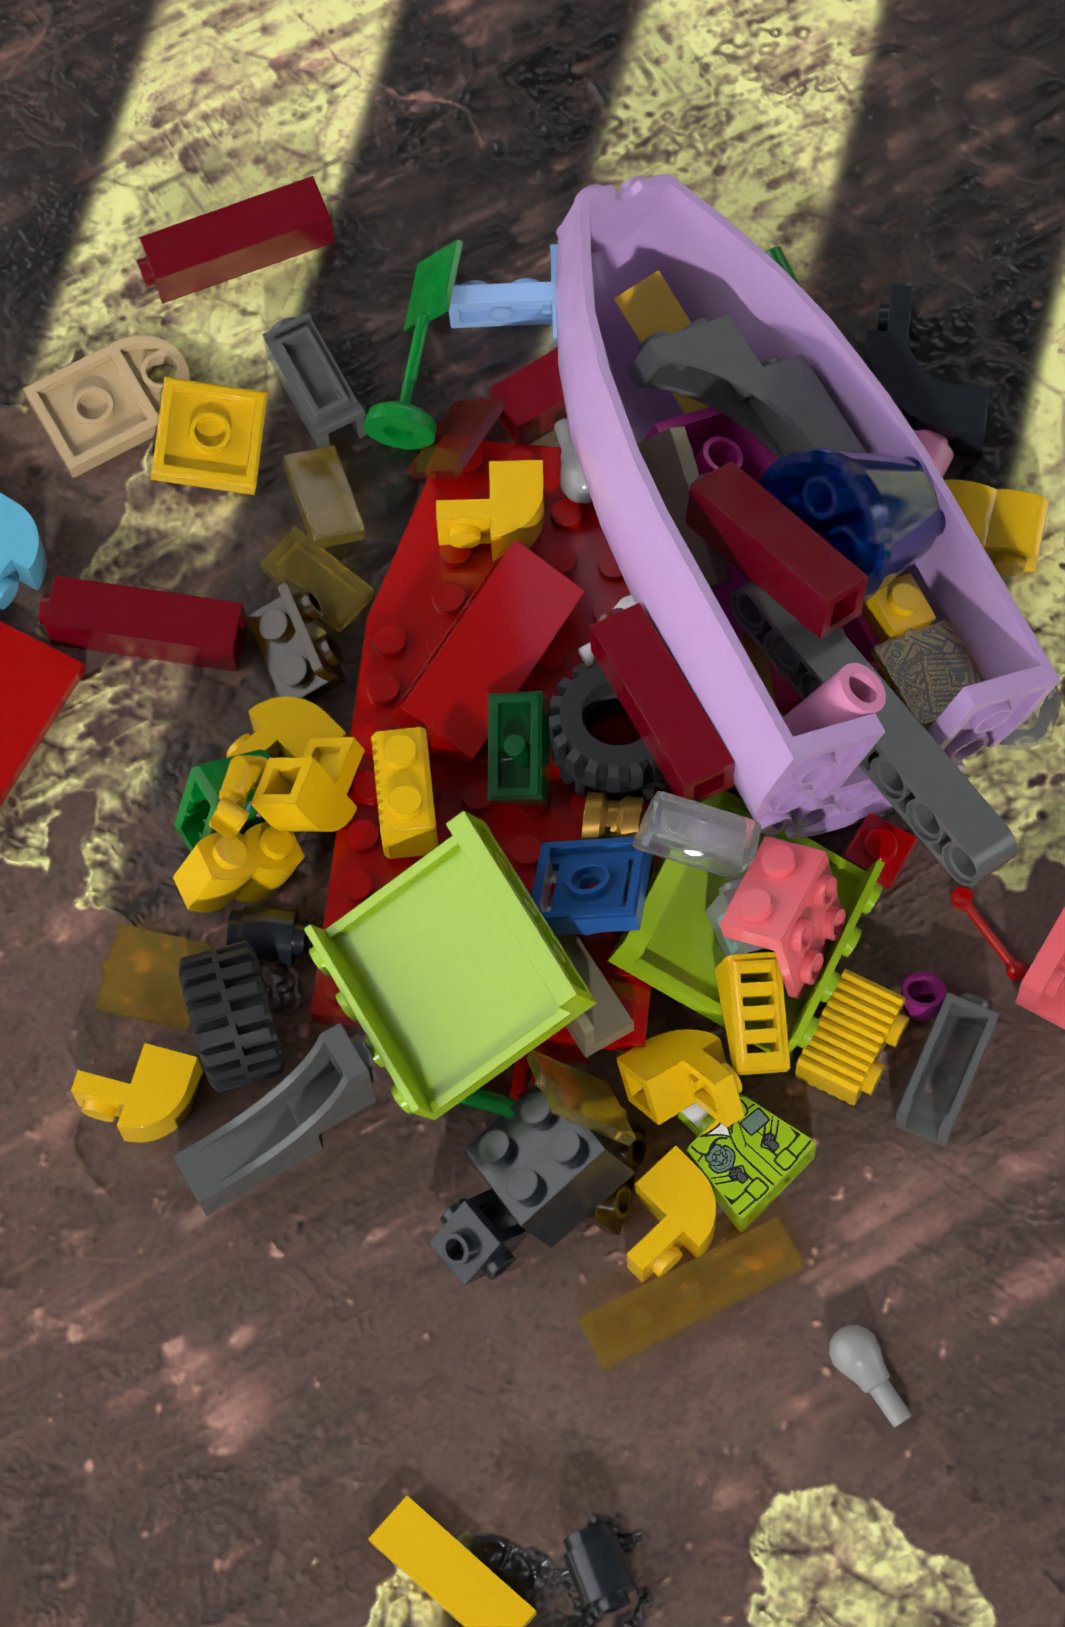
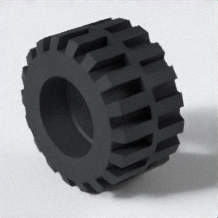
M593 658V667L587 668L581 663L573 668V680L564 677L557 686L558 696H552L550 703L549 734L551 757L554 767L559 766L561 779L566 785L575 781V793L583 798L587 797L588 792L605 793L608 798H618L620 801L626 796L634 797L637 795L646 801L654 797L655 786L664 791L669 784L642 738L627 745H609L595 739L588 732L594 723L604 717L629 715L595 658Z
M244 940L181 958L178 970L180 983L202 1064L212 1087L217 1092H222L283 1075L285 1058L253 947Z

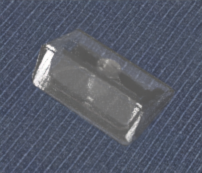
M658 791L649 804L633 839L632 847L735 880L755 860L761 824L744 816Z

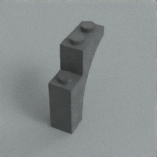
M730 315L709 322L706 318H700L691 322L680 331L667 334L666 331H659L650 335L639 345L640 353L626 370L637 388L668 391L692 398L714 408L737 422L775 456L795 482L806 501L846 487L870 459L804 355L801 354L783 361L779 357H774L761 364Z
M341 1023L322 1032L302 1062L262 1099L213 1133L173 1155L179 1170L206 1217L322 1151L319 1134L377 1102L372 1083L379 1080L372 1066L375 1062L359 1034L349 1039Z

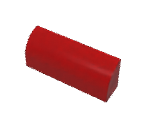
M515 540L498 555L387 721L398 729L425 728L428 749L436 754L461 762L473 760L488 738V694L518 692L585 591L519 541Z

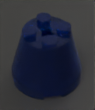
M808 448L777 459L766 469L758 482L765 490L868 576L863 603L924 556L932 547L936 537H939L944 532L946 525L944 513L939 508L938 499L930 480L923 472L920 462L910 456L902 458L892 455L830 448Z

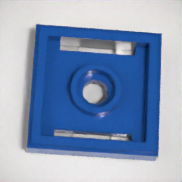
M645 836L542 843L531 897L555 935H590L600 932L640 930L654 850L651 839ZM556 883L551 907H547L551 884ZM590 885H596L595 887H592V888H589V889H585L586 887H588V886H590Z

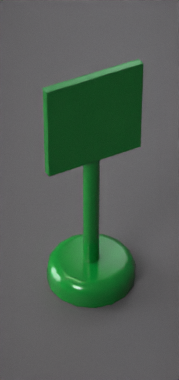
M459 239L417 264L403 330L407 333L414 331L400 400L374 404L367 411L363 424L364 431L371 438L382 444L394 448L412 450L430 447L435 442L437 433L435 419L427 411L412 405L429 322L449 311L463 241Z

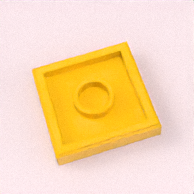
M164 376L150 480L254 495L268 392Z

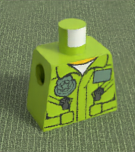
M739 1095L745 1117L727 1128L695 1103L680 1112L677 1117L697 1136L687 1148L686 1156L705 1174L712 1186L715 1201L734 1226L742 1233L815 1158L816 1143L743 1095Z

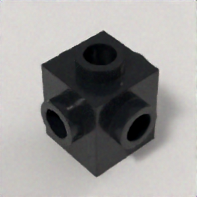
M491 1188L469 1199L463 1198L449 1207L440 1218L444 1224L443 1227L429 1243L442 1257L448 1269L456 1274L464 1285H467L483 1276L494 1280L507 1271L516 1261V1257L512 1252L529 1232L519 1225L494 1189Z

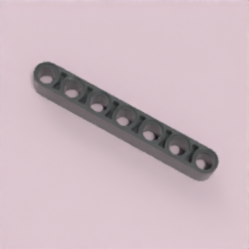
M752 580L731 592L729 603L733 616L803 700L849 663L862 664L879 677L886 692V703L876 715L886 732L858 766L958 883L972 887L1016 856L1017 842L1009 827L840 628L820 640Z

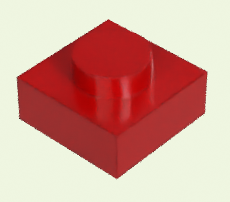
M869 813L843 858L864 871H867L878 859L884 862L885 865L877 879V883L891 889L915 848L917 837Z

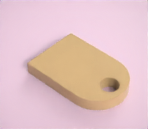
M148 335L125 337L23 388L27 400L72 478L156 436L163 384L152 382L149 379L150 373L158 366L168 365L177 370L174 378L192 381L185 358L172 344L163 339Z

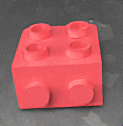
M765 836L720 922L723 937L775 951L789 997L802 999L809 984L814 985L818 981L823 969V956L831 940L836 941L839 938L845 924V910L841 908L836 890L837 880L832 875L826 851Z

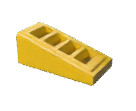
M775 952L726 956L714 970L733 1069L737 1075L787 1072L790 1069L783 977ZM757 978L758 982L741 983V979ZM761 998L762 1005L743 1006V999ZM766 1021L767 1028L745 1030V1022ZM770 1043L771 1052L747 1053V1044Z

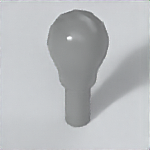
M561 419L554 425V430L562 450L560 455V486L563 493L571 501L589 504L592 502L571 440L568 419Z
M857 1324L839 1328L829 1342V1355L832 1364L843 1375L855 1382L864 1393L871 1394L893 1428L913 1416L888 1380L890 1373L884 1364L881 1348L876 1336L867 1328Z

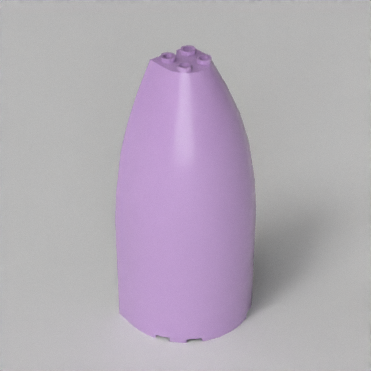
M669 173L652 177L636 176L626 181L620 187L619 192H616L612 184L606 186L594 184L581 190L576 195L574 203L563 223L556 231L558 236L555 304L558 366L571 440L600 526L631 596L636 604L640 602L734 760V785L759 830L770 837L783 830L789 839L809 837L865 820L869 813L876 816L894 808L858 766L886 731L877 715L872 713L792 736L661 498L637 443L644 440L654 423L681 416L685 413L672 392L637 388L626 370L640 353L638 347L641 342L614 300L615 297L658 270L691 322L700 318H706L709 322L730 315L761 364L774 357H779L783 361L803 354L870 457L846 487L830 492L849 527L826 541L868 576L866 588L911 573L936 616V620L927 629L929 631L931 628L932 634H924L945 640V637L935 634L936 631L932 629L934 627L957 644L960 643L962 645L960 648L956 647L955 652H961L963 647V652H966V654L943 656L944 658L966 657L967 659L946 661L967 662V664L948 665L950 668L969 667L972 685L962 687L963 689L937 720L923 727L960 770L964 769L965 765L962 759L975 754L986 744L990 748L999 744L1031 715L1061 680L927 450L888 392L830 317L777 262L726 217ZM940 624L944 625L946 628L954 632L956 637L952 635L950 632H948L946 629L941 627ZM922 636L919 639L941 647L944 643L926 636ZM947 640L943 651L952 652L954 644ZM919 641L917 642L918 644H920V645H922V646H925V647L931 649V647H929V646H927V645H925V644H923V643H921V642H919ZM915 644L908 657L916 655L917 649L920 653L918 645ZM907 652L901 653L899 658H894L893 663L903 660ZM972 664H973V666L975 667L976 671L978 672V674H976V676H979V678H977L978 683H976V684H975V679H974ZM966 671L963 673L965 675V681L959 682L960 685L969 684L968 673Z

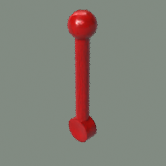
M966 887L955 888L951 894L952 906L959 911L966 912L1006 965L1008 978L1017 982L1023 980L1027 973L1025 963L1013 958L972 904L973 894L971 890Z

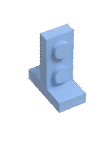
M558 244L550 245L551 282H539L536 279L522 278L512 283L488 284L480 280H471L461 285H454L449 307L451 328L553 324L554 349L558 347L555 304Z

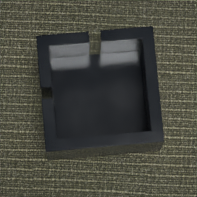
M546 1074L510 1107L515 1114L510 1121L500 1116L464 1150L519 1225L553 1248L626 1182L635 1171L611 1140L602 1133L603 1130L580 1100Z

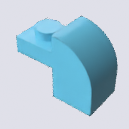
M0 493V609H5L13 601L18 591L19 581H22L36 591L39 589L46 573L47 557L38 529L31 515L21 505Z

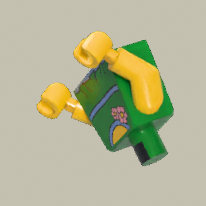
M259 749L191 767L174 824L190 852L201 839L210 834L218 832L232 841L238 833L244 834L249 828L267 822L250 803L268 760L271 758L268 752Z

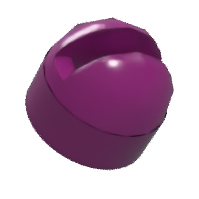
M917 972L909 975L904 980L901 995L906 997L903 1006L906 1015L917 1021H928L939 1014L946 996L945 984L939 977L928 972Z

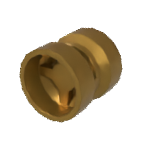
M588 792L584 809L582 840L640 836L644 798L626 796L619 801L610 800L605 793Z

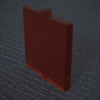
M481 396L476 397L475 400L455 401L437 426L435 442L420 451L407 470V473L413 479L428 478L432 482L438 478L458 477L506 407V404L500 398L483 399Z

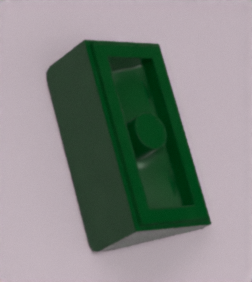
M543 691L488 694V801L491 803L529 806L550 805V699Z

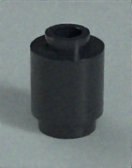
M245 906L243 911H230L226 945L246 940L255 950L259 962L294 964L296 954L306 953L308 936L304 928L308 926V922L299 921V912L295 909Z
M605 1523L579 1530L563 1540L567 1551L563 1555V1559L584 1610L596 1608L598 1615L602 1616L615 1612L631 1603L628 1594L637 1588V1584L617 1535H610Z

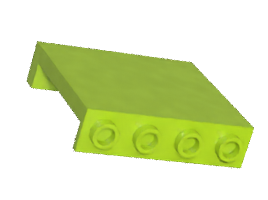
M726 790L694 806L753 824V829L737 862H726L667 843L648 880L640 930L622 931L608 959L610 963L724 1028L725 1024L714 969L725 957L705 910L720 895L718 889L721 886L745 876L764 837L767 836L759 830L744 801ZM783 830L772 838L826 851L832 875L837 880L836 890L841 908L845 910L846 914L845 924L839 938L836 941L831 940L823 956V969L818 981L814 985L809 984L802 999L789 997L783 981L790 1053L796 1046L804 1049L815 1034L820 1022L819 1019L813 1016L820 1001L825 1004L830 999L840 981L841 974L834 970L841 956L846 959L860 939L862 930L856 927V924L862 912L867 915L871 911L882 892L883 886L877 883V879L885 863L878 859L867 871H864L807 837L789 839ZM741 979V983L758 982V979ZM761 998L743 999V1006L762 1005ZM766 1021L745 1022V1030L767 1028ZM770 1043L754 1044L766 1052H771Z
M462 811L446 823L453 836L325 930L311 924L304 928L313 944V947L309 949L311 958L326 976H332L340 990L336 994L340 1007L352 1021L359 1022L367 1035V1038L363 1041L374 1062L381 1068L385 1067L395 1084L390 1087V1090L396 1102L406 1113H413L432 1120L439 1118L597 1004L486 823L465 811Z

